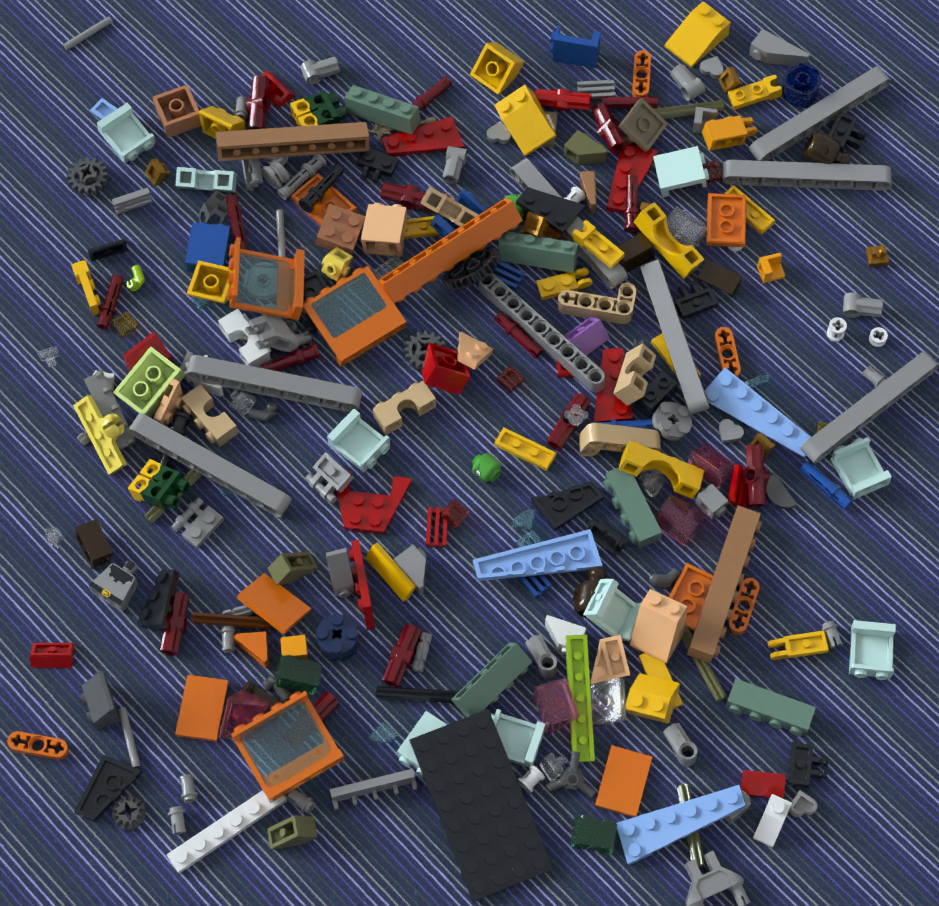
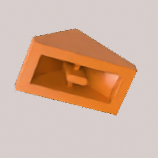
M266 631L240 633L234 636L235 642L240 648L266 669L269 667Z

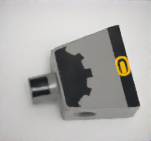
M130 560L122 568L112 563L90 583L89 588L94 595L119 611L124 612L138 586L137 579L133 576L138 566Z

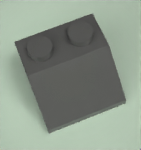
M100 671L82 685L84 693L80 694L84 706L88 705L89 712L86 713L89 724H94L96 730L121 722L110 685L103 671Z

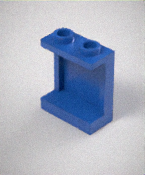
M557 25L556 31H552L550 40V53H553V61L596 68L600 51L601 32L593 31L592 40L560 35L561 26Z
M465 189L454 199L479 215L488 210L485 205H481L471 192H467ZM437 214L430 224L443 238L460 227L440 214Z
M205 222L192 223L185 260L187 272L194 273L198 260L226 267L229 239L232 237L230 226L225 224L213 225Z

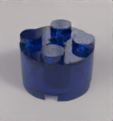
M808 63L790 66L784 75L782 98L792 105L802 108L809 107L817 99L822 82L818 69Z

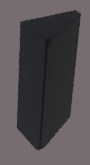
M125 239L87 250L91 261L126 252L128 248Z

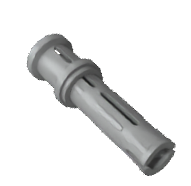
M320 154L313 155V158L307 163H303L301 170L278 190V195L283 200H286L308 178L314 177L320 168L327 165L325 159Z

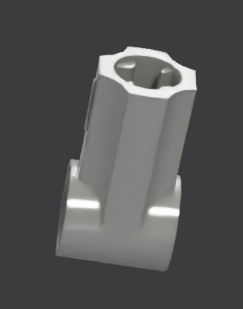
M335 57L318 62L307 60L300 66L308 85L317 84L323 77L340 73Z
M679 64L671 71V77L679 85L681 93L687 101L705 93L702 81L699 78H694L685 65Z
M448 146L445 160L446 165L443 172V180L448 184L459 182L462 166H465L467 149Z
M847 293L844 295L843 315L845 317L856 318L860 315L881 317L882 300L862 298L858 293Z
M535 635L526 641L525 645L538 667L539 674L544 678H551L557 672V659L550 652L542 636ZM550 663L553 666L551 668H545L543 667V664Z
M680 723L668 726L663 731V734L678 756L679 763L685 767L692 766L697 759L696 745L690 741ZM685 751H689L693 755L691 757H685L682 753Z

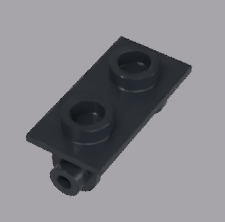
M597 518L595 520L591 519L588 523L589 527L586 530L591 529L594 541L615 556L629 542Z

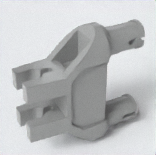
M269 304L265 308L276 309V306ZM262 314L260 317L250 319L248 323L251 326L245 328L249 336L261 333L259 335L261 340L255 343L259 350L272 347L290 352L296 350L298 346L309 344L312 341L311 335H308L309 332L294 334L281 317Z
M714 851L703 856L710 872L704 875L701 874L695 859L684 864L691 879L686 906H705L703 903L705 902L704 899L726 889L728 891L731 890L738 906L751 903L742 885L744 884L743 877L721 867Z

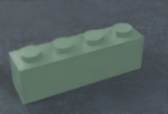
M352 85L344 97L348 114L411 135L421 122L418 106Z
M506 231L499 241L500 261L574 273L578 262L579 243Z
M618 468L606 472L605 481H603L604 487L607 492H611L613 496L612 503L615 509L619 508L622 514L620 515L621 521L624 526H628L630 530L629 537L632 543H636L640 549L661 540L662 531L635 477L618 470Z
M508 643L451 700L466 717L484 711L489 704L495 703L500 698L499 694L503 690L509 689L514 684L513 680L518 675L521 676L527 672L528 666L532 661L517 643Z
M736 678L726 704V708H729L732 713L748 715L750 719L761 722V720L765 721L774 728L790 730L789 732L796 736H806L816 709L814 706Z

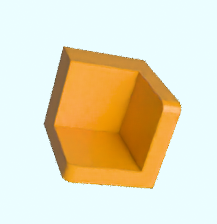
M781 253L759 258L757 269L763 283L785 277L781 265Z
M305 635L282 637L280 639L284 664L308 661Z

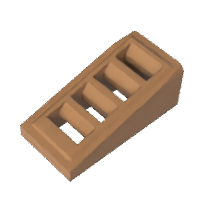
M594 171L580 172V185L586 195L585 199L590 213L595 214Z

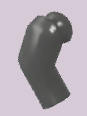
M270 402L267 408L262 411L251 408L249 418L267 421L277 414V404Z
M672 568L667 575L651 574L649 581L655 587L668 588L680 576V573L675 568Z
M273 676L263 681L265 689L271 690L274 688L282 701L291 696L283 681Z

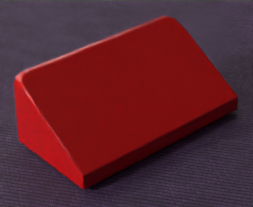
M266 70L263 73L262 77L269 79L268 97L278 108L294 98L295 94L272 72Z
M33 643L30 653L31 667L72 668L74 643Z
M743 770L741 791L746 792L748 796L770 798L774 794L784 799L786 775Z

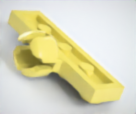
M87 395L73 406L108 474H114L127 465L116 443L117 437L124 433L125 424L123 423L117 427L116 425L122 419L114 413L103 417L92 395Z

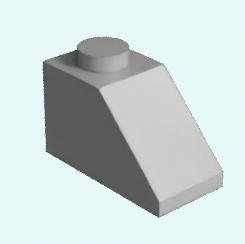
M411 545L394 558V561L415 584V590L418 594L422 595L424 593L427 556L421 548L417 549L414 545Z

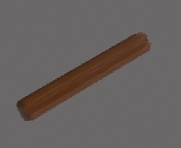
M193 612L191 618L192 623L273 628L263 618L254 616Z

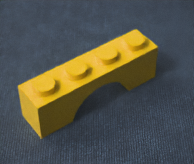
M655 202L643 209L635 219V225L683 279L696 271L705 260L692 245H683L672 236L667 226V216Z
M629 441L623 450L618 470L636 477L646 470L658 471L670 480L674 492L691 499L699 491L704 470L695 465L685 463L675 457H670L660 453L658 450L650 449L633 441Z

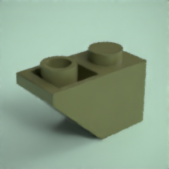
M579 130L564 144V156L578 165L602 163L607 160L608 150L601 143L595 142L588 134L582 133Z

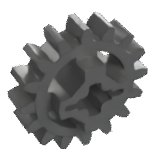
M86 157L85 161H82L80 158L78 164L72 163L74 168H68L69 174H67L69 187H72L74 193L78 191L79 196L86 193L87 197H89L91 192L97 195V190L103 191L102 185L107 186L106 180L109 179L107 168L103 166L102 161L97 163L96 158H93L92 161L89 160V157Z
M425 330L424 334L421 335L418 331L417 337L411 335L410 341L405 342V360L409 361L410 367L416 365V371L423 368L429 342L445 347V341H441L440 335L435 337V332L428 335L427 330Z

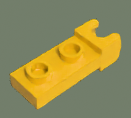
M771 75L763 78L762 81L727 91V96L733 110L767 99L770 101L781 97L782 87L776 86L777 76Z
M585 220L583 222L584 232L575 229L572 234L573 240L579 243L581 247L584 246L612 269L624 258L625 253L598 232L595 226Z
M86 260L72 264L77 283L83 286L92 315L100 314L98 306H101L98 294H93V290H96Z

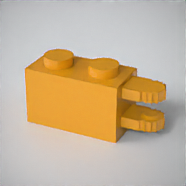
M728 116L724 119H712L705 122L702 135L708 150L712 151L743 145L746 137L754 136L758 132L755 126L748 127L754 123L752 117Z

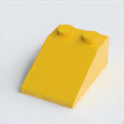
M703 1L690 12L664 47L692 68L729 35L731 22Z
M523 85L494 105L501 120L524 156H527L556 137L536 95L526 85Z

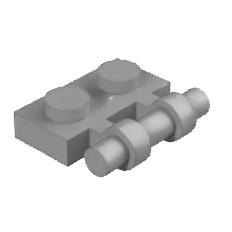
M325 452L313 466L317 473L314 476L308 474L305 479L309 482V486L312 489L320 492V496L324 500L334 503L337 497L333 494V491L337 489L342 493L354 477ZM324 478L329 482L326 486L322 484Z
M200 498L191 502L187 506L188 509L182 515H178L175 519L176 522L171 526L175 532L181 527L184 528L185 531L181 534L182 538L196 549L224 521L223 516L210 506H207L202 511L200 507L204 502ZM195 514L197 518L191 524L187 522Z

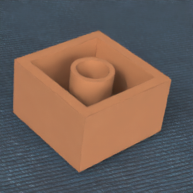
M188 85L152 97L155 110L168 138L201 126L199 109Z
M329 203L315 245L330 251L339 247L352 255L366 216Z

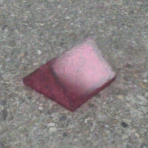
M704 444L692 451L688 460V464L703 469V478L718 489L733 474L734 465H736L708 444Z
M675 493L665 500L655 519L662 531L685 547L709 518V515L678 493Z
M566 678L535 687L533 698L542 723H545L547 735L580 717Z
M242 689L227 699L219 737L233 739L231 733L234 732L237 726L249 724L253 721L252 718L260 713L266 714L269 701ZM263 726L245 735L242 739L260 740Z

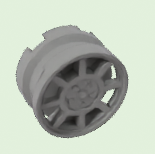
M274 159L269 162V166H264L261 169L265 180L276 190H279L283 183L286 184L290 180L286 169Z

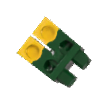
M325 90L321 91L320 94H314L290 103L291 115L297 126L339 124L340 120L347 117V112L343 105L334 108V105L340 103L339 97L336 92L326 94Z
M151 459L140 471L141 475H137L128 487L134 500L139 502L142 500L155 507H160L164 511L168 507L176 509L180 503V499L177 496L179 492L187 494L191 489L189 482L182 477L179 471H174ZM150 468L153 469L151 474L148 473ZM140 483L142 486L137 489L136 486Z

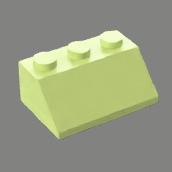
M150 347L113 393L138 414L142 413L151 418L159 408L164 395H170L173 389L172 385H170L171 380L175 379L181 382L186 375L180 368Z

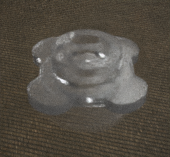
M573 404L569 411H565L564 417L573 426H579L584 419L588 418V413L583 411L579 404Z
M47 527V533L45 534L47 543L59 548V543L64 540L62 533L56 527L52 529Z

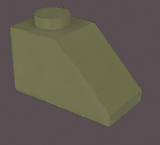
M310 552L281 554L268 567L276 585L291 584L318 569Z
M294 815L267 828L271 850L305 844L317 838L314 817Z

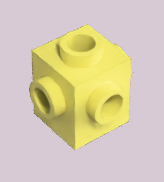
M336 247L324 257L322 261L324 265L321 272L326 274L328 278L338 281L349 274L351 269L349 265L353 256Z

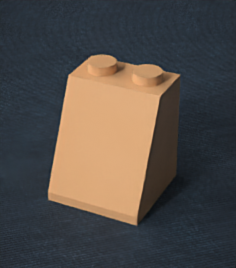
M382 203L368 204L361 236L364 254L403 256L408 216L406 207L398 204L386 206Z
M650 589L640 604L630 646L667 663L686 631L687 606Z

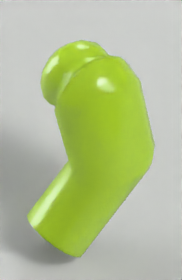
M134 265L131 268L134 278L127 282V287L131 291L139 290L145 282L140 265Z

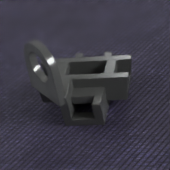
M216 189L207 202H204L199 213V222H204L203 214L205 213V223L209 224L211 218L216 216L220 219L219 223L222 224L229 213L225 196L229 195L227 193L223 194Z

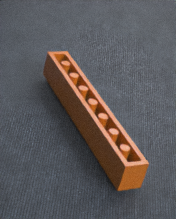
M505 198L381 277L378 281L393 303H399L411 292L420 290L425 283L436 280L442 272L453 269L459 261H465L476 250L484 249L490 241L501 238L504 232L518 227V223L523 220L513 201Z

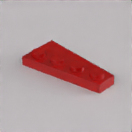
M452 116L419 126L412 135L400 132L381 138L386 154L393 157L407 156L418 152L422 154H429L430 151L440 150L441 152H447L448 146L464 148Z
M625 145L626 149L619 153L607 211L624 214L625 209H627L626 176L631 174L637 175L639 188L654 161L653 156H657L659 150L649 149L644 152L639 146Z
M623 348L603 349L601 370L605 375V387L602 391L597 392L593 422L633 420L631 404L627 406L613 394L624 362Z
M359 540L351 541L352 549L348 551L350 562L355 561V566L351 567L353 578H358V582L354 584L356 595H361V599H357L359 612L364 611L367 630L375 629L361 547Z

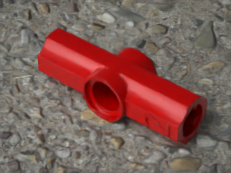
M536 89L535 95L542 107H553L561 111H569L570 109L590 111L592 103L591 94L572 92L567 89H556V91Z

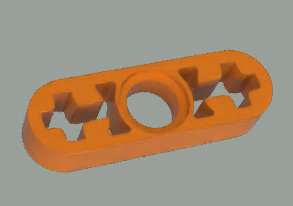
M644 50L638 51L634 57L633 97H637V95L648 97L651 55ZM641 58H644V66H640ZM643 72L647 76L645 78H639L637 77V74ZM639 85H643V93H639Z
M720 327L715 333L714 340L721 371L724 368L729 370V364H731L732 371H735L734 375L739 378L741 368L733 333L727 327ZM721 334H724V336L727 337L725 345H723L724 341L721 337ZM729 350L733 353V356L725 358L722 352Z
M754 578L744 579L740 586L728 623V629L734 635H741L747 629L760 588L758 581ZM749 584L753 585L750 596H745ZM746 602L749 604L750 609L742 611L739 609L738 604ZM738 616H741V626L737 629L734 623L737 622Z
M16 731L9 735L7 741L11 750L17 753L55 760H62L69 754L67 743L58 738ZM20 738L22 742L28 743V749H26L27 746L25 744L19 743L16 746L13 741H17ZM36 741L44 742V747L40 751L33 750V744ZM50 742L52 748H58L61 745L64 750L56 754L54 749L49 748L48 743Z

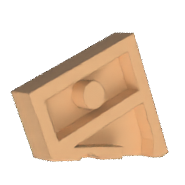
M460 332L457 361L475 370L491 356L493 348Z
M172 379L170 382L173 388L170 395H164L154 416V420L165 426L172 422L176 410L183 406L181 397L184 395L180 382Z
M621 635L600 639L591 685L630 676Z

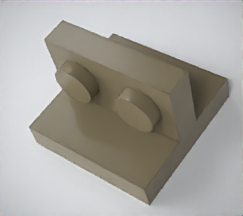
M641 98L635 103L619 127L624 131L623 138L626 144L635 142L646 152L668 123Z

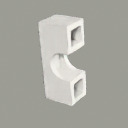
M236 309L218 320L220 330L230 343L238 339L248 341L246 345L239 348L240 357L245 365L261 367L260 364L271 360L270 347L259 350L255 345L256 341L260 340V334L249 336L246 333L245 328L249 327L250 324L248 323L249 318L245 313L242 314L239 309Z

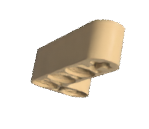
M631 283L622 284L617 298L564 290L558 295V310L565 315L583 318L592 316L601 321L627 324L633 316L636 287Z
M591 423L579 434L580 455L594 456L600 450L623 452L629 441L640 443L645 447L661 452L660 432L652 429Z

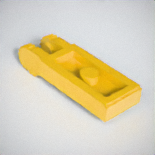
M588 268L577 269L574 273L567 272L537 280L536 286L541 300L558 297L559 293L564 290L578 291L579 289L591 286L593 282L590 278L576 281V279L586 277L589 274Z
M825 631L784 636V638L767 642L769 648L785 646L784 651L771 653V660L822 654L829 651Z

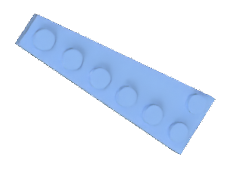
M724 368L707 387L705 394L710 405L743 422L750 428L761 432L769 439L778 442L803 458L806 457L800 449L811 437L727 368Z
M591 529L477 558L473 560V566L478 581L585 571L593 567L602 568V562Z
M740 786L730 787L616 823L627 864L631 865L653 854V852L663 847L665 848L673 842L691 835V833L745 808L746 805Z

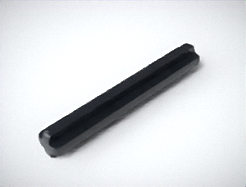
M377 686L376 697L381 699L453 703L451 699L458 693V691L388 686Z

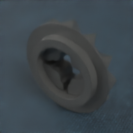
M124 796L122 799L117 800L112 808L114 823L124 830H132L139 827L146 817L144 803L135 796ZM126 805H128V807H130L131 810H134V812L131 813V820L127 817L126 814L123 815V813L126 812Z

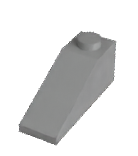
M764 29L753 40L749 51L750 56L763 63L806 67L810 57L809 53Z
M343 548L327 552L326 558L335 598L349 597L352 593H355L347 550Z

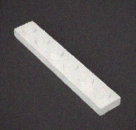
M262 790L168 853L167 857L180 874L287 802L285 796H282L270 803Z

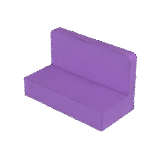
M592 316L564 335L586 356L609 340V335L601 320Z

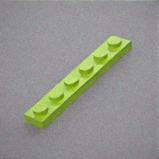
M566 635L572 751L580 752L579 762H594L587 635Z

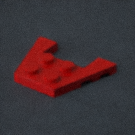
M393 476L391 495L350 491L351 482L342 493L337 490L344 530L385 534L396 514L399 504L404 499L405 493L411 485V478Z

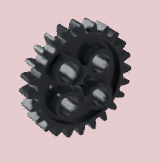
M494 247L484 248L481 251L470 254L471 256L465 261L456 263L453 269L443 275L442 282L449 291H455L456 289L459 291L463 287L466 289L468 285L473 286L475 282H480V280L486 278L487 274L492 273V269L497 268V265L500 264L501 256L497 249Z

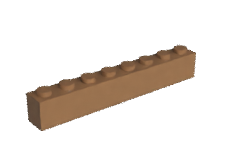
M367 122L216 132L218 161L369 151Z
M737 505L687 655L711 663L713 656L717 658L721 648L720 645H717L719 638L723 639L727 627H724L725 620L729 621L733 609H730L731 602H736L739 593L735 591L737 585L741 586L745 575L741 573L743 567L747 568L750 556L747 555L748 551L753 550L756 539L753 538L754 532L758 533L762 524L761 521H758L761 513Z

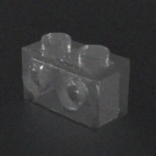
M676 206L667 217L668 229L679 243L686 246L692 245L696 249L706 237L708 227L701 220L692 217L686 210Z

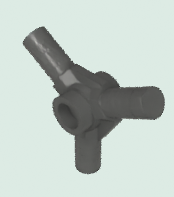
M572 751L570 767L566 768L560 779L546 784L549 792L564 786L567 789L574 790L579 788L590 798L593 797L596 791L584 782L582 772L578 768L580 752Z

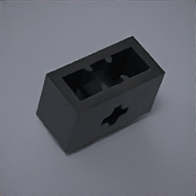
M662 371L647 386L644 397L636 401L635 407L650 419L662 402H668L676 394L678 383Z

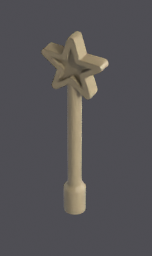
M435 116L421 120L418 126L435 122ZM375 123L376 128L370 130V135H377L378 141H381L383 136H390V131L396 129Z

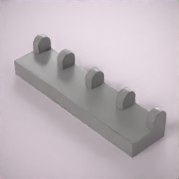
M99 370L94 375L85 378L84 382L102 416L105 417L112 413L117 414L121 417L122 421L116 426L119 427L121 424H125L124 433L116 439L119 449L122 450L135 444L136 440L128 431V423L104 376L103 370Z
M409 769L330 789L334 809L337 810L339 809L338 801L352 798L353 805H357L356 797L372 793L374 800H377V792L393 788L394 794L397 795L399 794V786L411 784L412 789L417 790L414 770Z

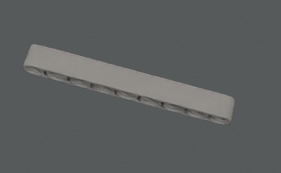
M879 66L872 68L754 141L750 145L749 151L758 161H769L837 119L840 112L846 113L885 89L890 84L891 79Z
M528 159L520 161L509 169L513 179L524 191L529 187L561 197ZM577 217L566 230L563 236L567 241L575 242L572 237L575 229L584 232L583 221ZM579 245L578 253L610 289L615 288L628 279L627 272L619 262L610 269L584 246L581 247Z
M727 160L723 163V182L727 185L880 191L888 190L892 187L891 168L885 165Z
M659 259L641 265L640 268L690 414L693 415L707 410L710 406Z
M489 273L486 278L478 282L480 292L490 302L503 311L513 322H517L519 324L518 327L584 386L595 393L604 389V372L496 275ZM558 342V344L552 345L551 343ZM566 354H571L572 356H571V357H565L564 355H566ZM581 366L586 367L585 369H582V370H581V369H578V368L581 367ZM593 379H599L600 381H598V382H593L592 380H593Z
M923 351L809 438L800 450L814 464L818 463L932 375L939 367V364L926 351Z
M199 355L190 356L185 374L188 379L197 382L220 385L222 387L351 412L353 409L358 411L362 397V391L357 387Z
M139 413L128 429L129 433L139 440L277 517H282L292 501L291 497L145 414Z

